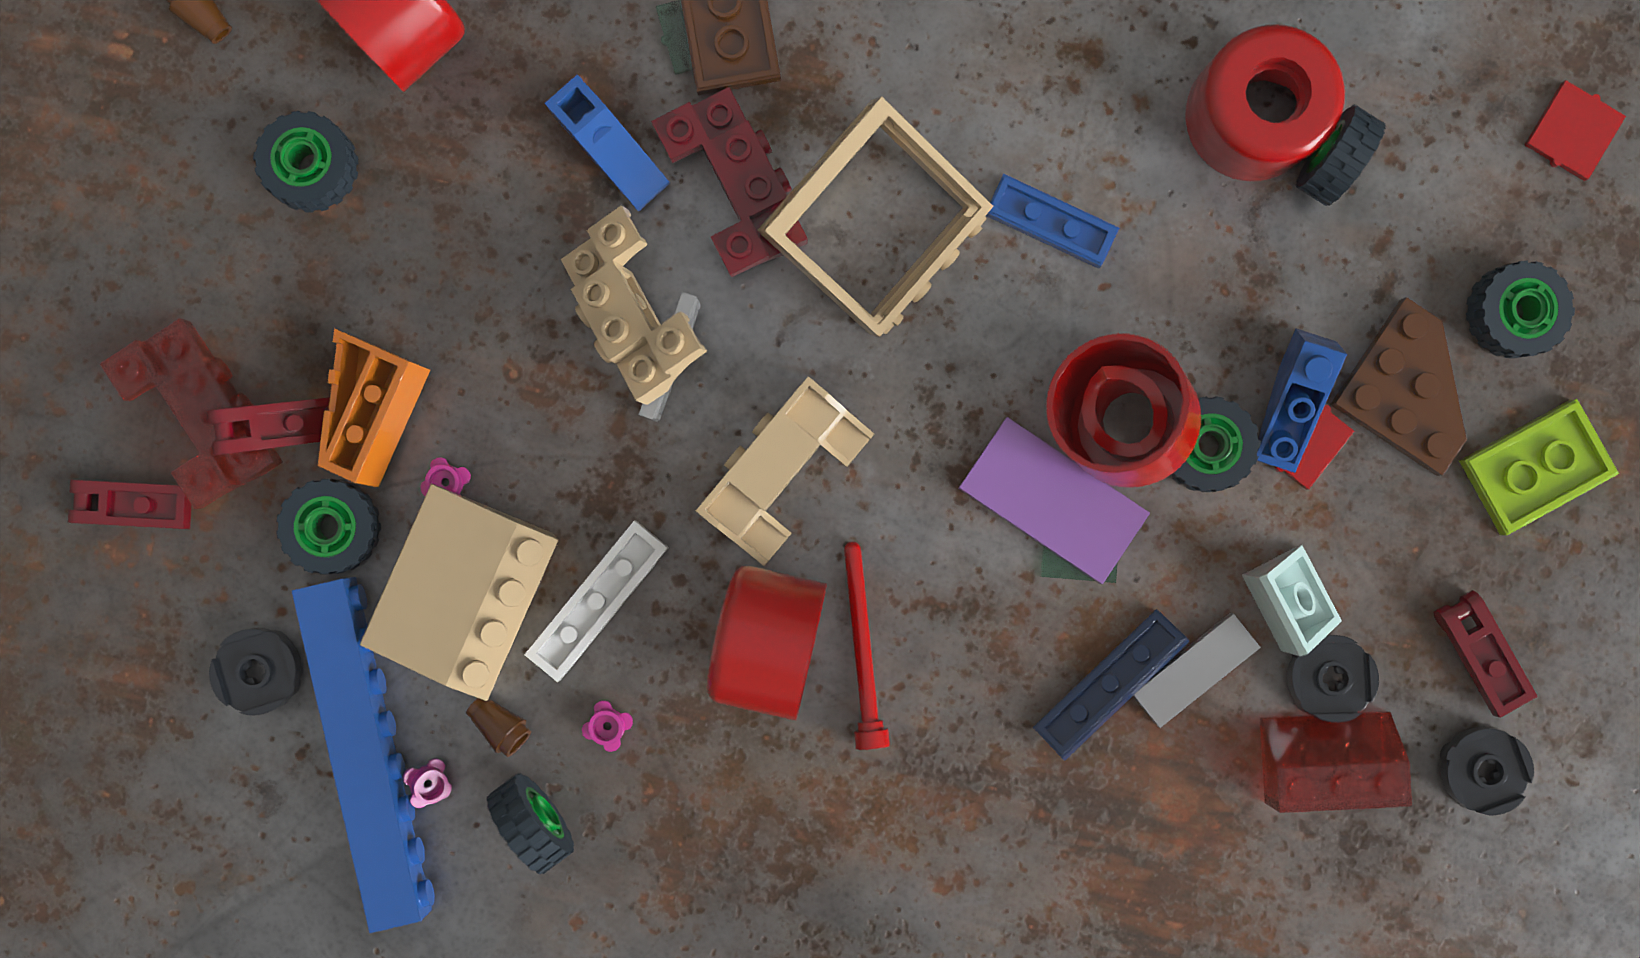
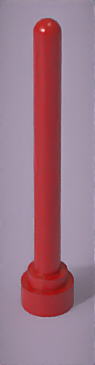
M851 541L845 545L844 555L861 711V722H857L858 730L854 731L855 747L857 750L879 749L890 746L888 728H884L883 720L878 718L861 547L857 542Z

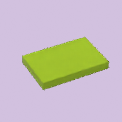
M1572 399L1459 460L1500 535L1504 536L1513 533L1619 474L1578 399Z

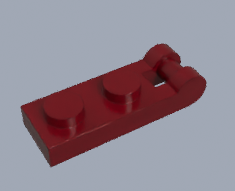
M330 397L207 411L208 423L214 424L216 441L211 442L213 455L321 442L324 411H329ZM244 420L247 438L235 439L232 422Z
M70 480L69 493H74L73 510H68L67 523L190 529L193 486ZM93 494H99L98 511H92Z
M1471 590L1460 596V602L1451 607L1444 605L1435 610L1433 614L1439 626L1448 635L1493 716L1501 718L1538 696L1484 600L1476 591ZM1471 617L1476 626L1466 631L1461 621Z

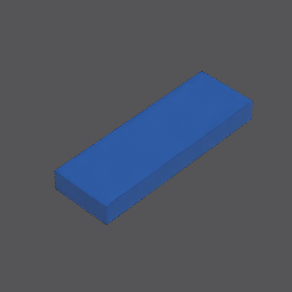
M1003 174L990 201L993 208L986 214L989 218L1098 269L1102 267L1119 230V227L1006 174Z

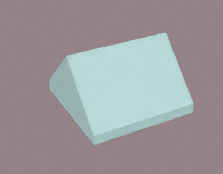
M1303 545L1295 547L1242 575L1280 650L1297 656L1308 654L1342 621Z

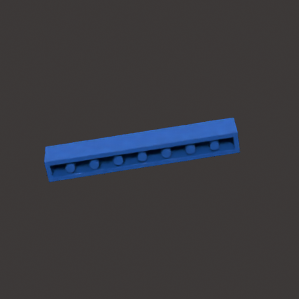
M356 577L338 579L292 590L369 934L420 922L432 911L431 906L434 905L435 901L434 889L429 879L425 880L422 863L425 860V850L421 838L415 837L412 821L415 819V807L410 803V795L405 793L402 780L403 774L406 771L405 762L401 753H396L392 737L396 734V723L392 712L386 710L383 697L387 689L386 679L383 671L376 667L373 651L360 645L367 628L364 609L367 608L366 592L363 586L357 583Z

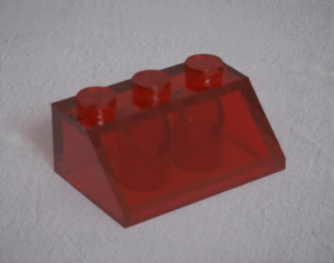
M1360 712L1362 714L1346 722H1328L1316 719L1311 715L1260 717L1265 804L1279 813L1411 807L1410 762L1391 712Z

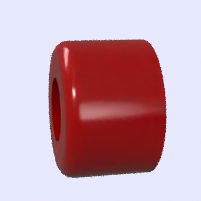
M317 0L403 92L462 39L465 32L463 21L447 0Z
M1272 24L1258 26L1240 33L1223 46L1199 74L1190 89L1185 117L1188 135L1193 147L1210 167L1233 179L1262 181L1284 174L1320 148L1334 132L1342 115L1345 101V85L1341 69L1331 51L1319 39L1302 29L1288 25ZM1266 80L1287 87L1296 97L1297 104L1294 113L1280 123L1262 120L1251 110L1246 100V88L1249 84Z
M1109 334L1082 344L1069 354L1056 370L1047 394L1046 412L1048 424L1059 447L1089 475L1112 486L1141 487L1165 479L1187 460L1199 436L1201 409L1191 382L1178 361L1167 349L1155 341L1139 335ZM1127 393H1137L1150 399L1154 412L1153 426L1148 436L1140 442L1127 444L1116 441L1105 431L1103 422L1105 411L1110 403L1119 396Z
M753 566L738 568L729 583L716 630L707 678L709 697L717 703L796 721L817 635L827 583Z

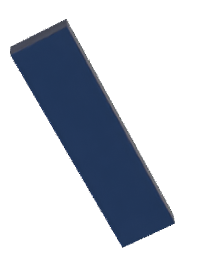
M1156 609L1033 728L1065 761L1189 643L1188 638Z

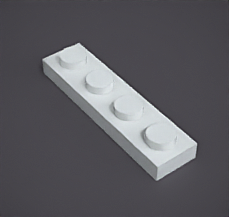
M633 521L524 655L555 681L559 682L669 547L639 522Z

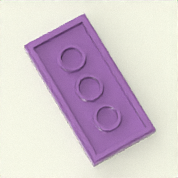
M1008 417L1004 419L958 488L1099 584L1105 582L1150 514L1147 510L1108 484L1089 475L1077 463Z

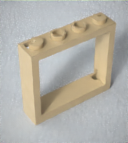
M883 97L871 100L757 231L868 334L880 337L883 333L887 334L894 325L898 326L904 317L901 312L911 301L914 303L919 301L929 291L932 285L929 280L939 268L945 270L956 260L960 254L957 248L966 237L972 238L983 229L981 225L987 220L985 216L993 208V205ZM880 126L963 208L872 313L869 314L785 234Z

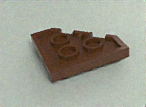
M1409 298L1400 299L1330 405L1434 475L1441 476L1444 475L1467 440L1443 321Z

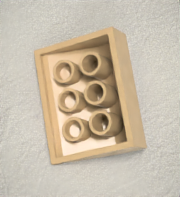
M431 483L360 645L447 687L487 701L558 539L552 532Z

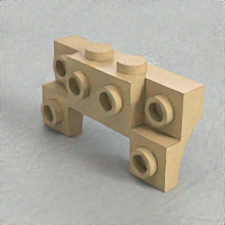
M621 205L587 229L591 238L563 257L561 261L575 285L571 289L578 302L575 310L582 322L587 327L592 328L597 338L594 341L597 352L607 363L613 362L617 364L635 400L648 405L669 391L677 376L694 360L706 353L707 350L699 343L688 323L690 321L688 316L683 312H678L660 324L632 271L623 267L631 257L648 244L639 235L630 218L632 215L629 210Z
M809 376L775 417L768 412L752 431L757 438L747 450L739 446L724 464L729 469L728 473L696 510V512L763 566L766 565L792 534L766 510L816 450L822 446L844 466L848 467L874 435L870 429L855 418Z

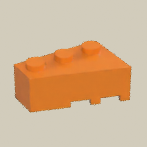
M334 329L333 342L336 343L334 369H329L328 383L332 384L329 411H324L318 466L354 483L379 487L430 369L360 338Z

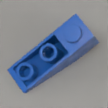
M578 74L545 102L553 117L637 211H640L670 184L669 180Z
M1297 328L1295 329L1279 366L1258 438L1260 440V448H1258L1257 456H1259L1257 461L1294 473L1296 472L1347 356V353L1337 341Z

